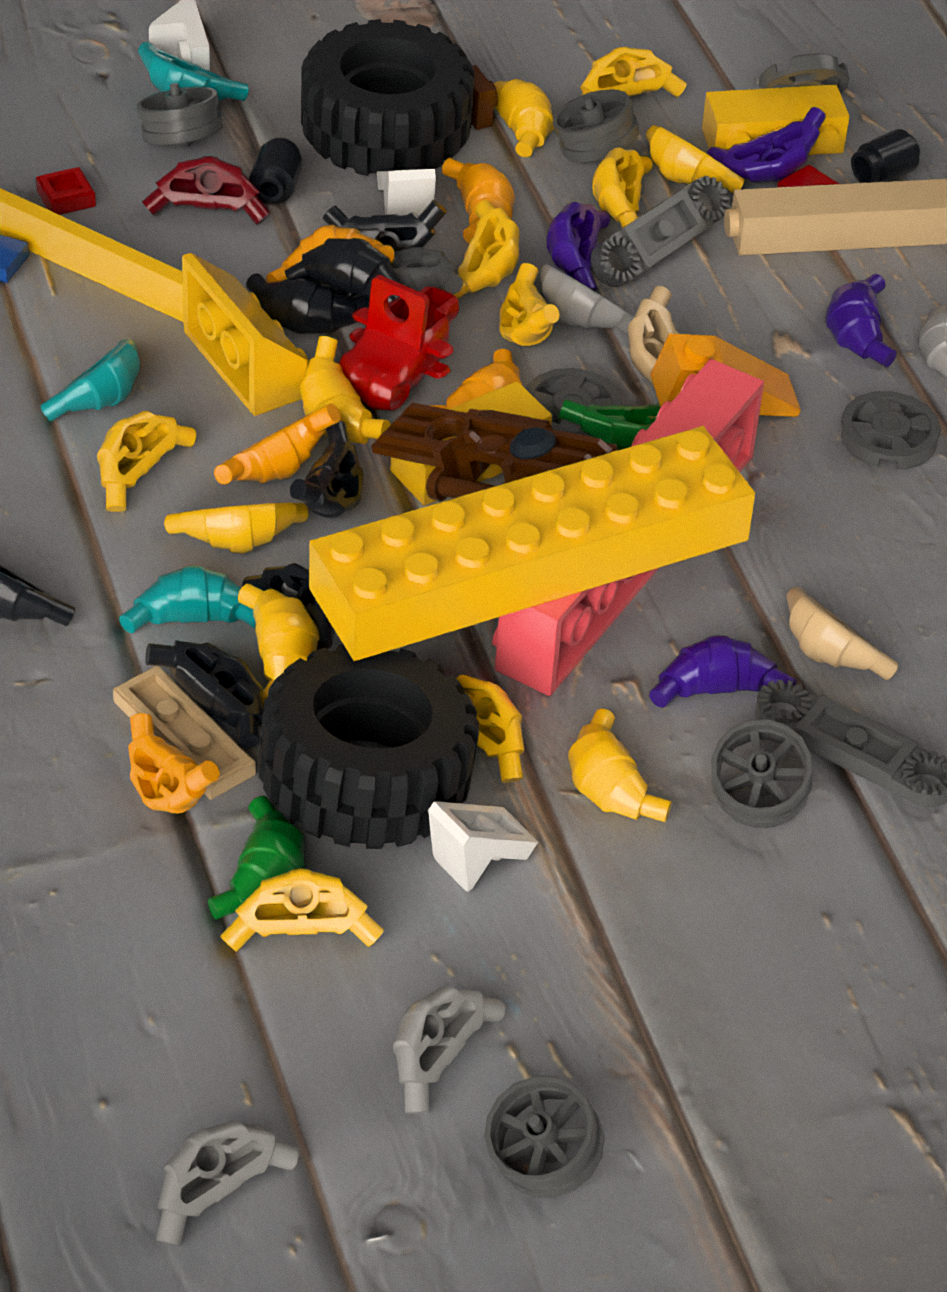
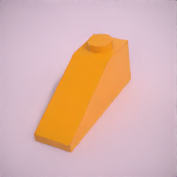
M668 334L650 374L660 407L666 401L672 402L681 392L687 377L692 373L697 374L711 358L764 381L759 415L798 417L801 409L787 373L717 336Z

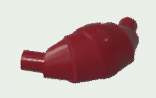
M203 156L178 162L174 169L155 182L158 188L141 201L153 216L170 202L176 207L194 206V208L225 209L234 212L244 209L256 225L261 224L271 214L258 198L260 191L242 173V169L214 156Z

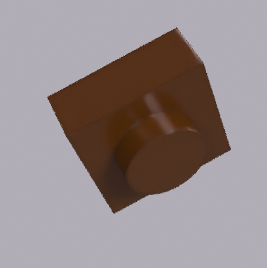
M473 65L472 125L476 130L492 127L494 107L498 104V93L494 83L488 81L477 65Z

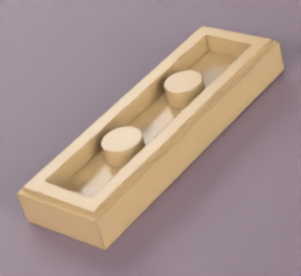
M155 666L113 688L114 703L129 718L139 713L152 715L154 735L161 737L167 744L180 749L198 765L206 760H210L217 765L220 772L219 779L207 786L204 793L210 800L256 775V762L160 666Z

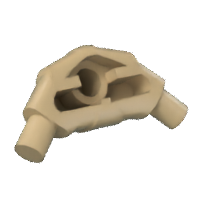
M656 286L649 299L641 301L634 319L627 328L631 361L637 371L652 385L653 382L650 374L668 334H678L672 323L671 313L666 309L672 295L669 289L663 286Z
M794 587L788 591L786 600L790 613L789 626L791 632L799 641L800 649L807 658L819 663H827L835 668L843 666L861 670L870 669L884 680H889L898 669V662L884 654L817 600L809 596L803 588Z

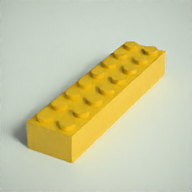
M700 426L310 540L309 589L353 661H357L748 541L755 492L706 428Z

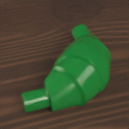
M565 399L559 418L580 425V429L590 437L600 438L606 443L616 444L617 450L631 447L637 433L641 429L647 430L652 425L661 407L659 401L656 405L600 406L590 404L587 407Z
M259 796L253 799L248 806L256 823L241 852L236 872L230 880V890L208 898L209 910L216 920L235 913V910L261 885L262 880L287 873L293 869H305L304 835L280 811H276L266 796Z

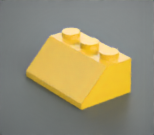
M193 253L182 255L184 333L253 416L301 400L300 384L304 380L309 363L305 352L293 345L285 335L281 324L268 316L262 309L256 295L253 292H248L235 276Z

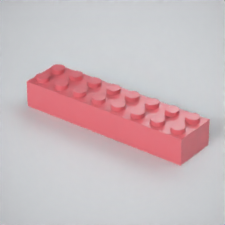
M710 358L697 374L692 373L687 377L681 392L672 402L666 401L662 405L652 425L647 430L641 429L637 433L631 447L704 426L737 470L741 472L753 457L764 381ZM659 568L499 617L498 626L492 640L493 646L496 647L495 671L547 696H551Z

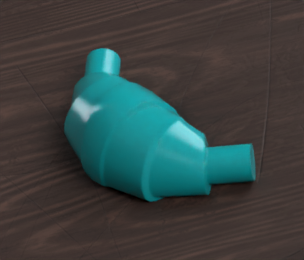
M143 42L138 48V54L150 75L152 84L161 92L170 90L171 84L178 83L179 88L200 86L217 90L218 101L225 100L226 98L245 101L248 96L249 87L246 83L229 80L225 76L180 59L164 50L157 49L150 42Z
M131 339L119 341L116 347L111 349L55 396L41 404V410L47 419L52 422L69 410L72 412L88 409L100 410L106 406H114L125 401L131 393L132 386L140 372V361L136 343Z
M194 564L183 566L181 569L159 576L155 583L134 600V606L119 617L121 626L128 633H134L147 622L157 625L167 622L224 621L232 623L240 619L255 629L256 627L253 609L238 602V594L241 587L230 580L227 574Z

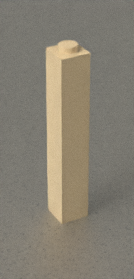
M947 179L734 190L732 209L725 210V233L727 237H733L738 255L947 244Z

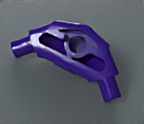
M812 107L802 122H792L782 129L756 137L754 140L735 144L730 150L712 146L707 154L742 178L750 180L751 183L778 182L792 174L807 161V156L820 135L819 128L826 115L821 109Z
M570 202L563 207L548 228L546 235L547 249L556 266L563 269L567 275L596 291L598 288L590 271L592 269L591 254L597 245L598 233L609 225L610 216L604 210H596L592 204Z
M875 273L865 280L847 283L836 289L827 308L825 322L839 346L848 348L862 359L870 357L884 367H889L895 360L897 352L882 342L883 334L880 329L881 317L877 294L885 289L886 284L883 277Z
M713 635L682 648L678 656L661 672L659 683L650 691L649 697L656 706L664 708L677 695L690 697L695 694L734 693L747 690L759 692L762 686H768V682L771 681L776 684L778 680H783V683L788 684V680H790L796 686L797 680L778 670V665L754 649L751 643L732 639L725 635Z

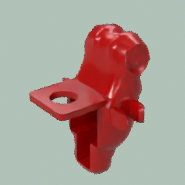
M377 275L372 279L369 308H360L352 314L355 321L366 325L365 329L361 327L356 328L349 334L350 340L355 345L341 356L339 362L342 372L360 396L361 402L373 410L394 411L403 405L408 398L411 388L417 387L425 375L440 379L451 372L449 366L439 362L440 358L444 359L454 352V348L448 342L450 324L460 311L459 300L455 295L434 286H426L420 291H416L382 275ZM390 295L399 296V298L388 303Z

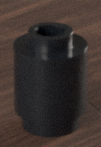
M895 129L862 144L857 152L852 155V171L860 183L890 182L917 168L920 148L912 135L905 130Z
M285 138L271 139L260 147L249 176V180L260 191L258 196L260 200L278 204L287 201L292 196L302 167V157L298 147L292 141Z

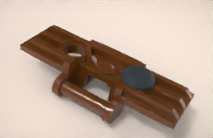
M411 403L371 445L372 451L375 454L435 466L428 477L426 490L431 499L444 501L448 497L457 498L495 487V485L476 482L491 464L499 465L502 468L505 480L502 484L618 451L616 444L606 443L600 438L553 430L550 422L547 420L494 410H476L471 408L465 413L418 403ZM457 436V437L452 438V439H449V440H443V439H445V438H447V437Z

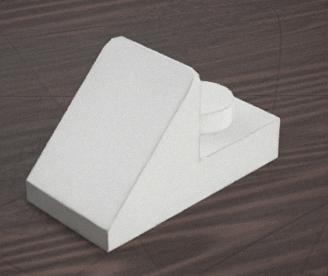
M180 0L150 24L149 42L157 49L164 50L180 59L210 71L209 43L195 0Z
M435 169L377 171L378 190H384L385 215H407L411 212L420 215L429 203L434 200Z
M434 801L428 810L433 856L439 865L467 892L473 889L491 860L499 861L501 858L527 860L538 844V841L504 807Z

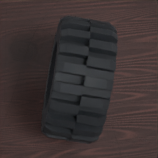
M381 19L368 20L367 24L359 25L357 22L345 25L342 31L335 29L327 33L322 41L318 40L303 60L301 67V125L303 126V133L307 141L324 159L330 157L335 166L344 170L347 167L353 168L356 174L368 176L369 173L377 174V171L436 169L440 167L443 160L446 161L447 158H453L466 144L470 136L474 92V70L472 64L457 43L452 44L450 38L441 32L435 34L431 32L428 26L421 24L416 26L407 25L406 21L393 20V23H383Z
M340 644L334 651H328L326 647L313 651L307 656V661L299 658L274 680L268 690V697L264 701L258 757L259 778L263 782V790L274 806L279 805L278 810L293 825L299 821L303 824V829L306 833L319 839L322 835L333 838L334 844L350 847L351 842L366 844V849H382L384 843L395 842L397 847L412 844L416 840L417 835H421L424 839L431 835L428 810L434 801L463 803L467 800L479 736V722L476 719L477 711L469 695L465 694L463 686L452 674L446 677L443 668L430 659L426 662L417 659L415 652L401 648L399 652L390 650L353 661L343 644ZM345 741H370L391 748H366Z

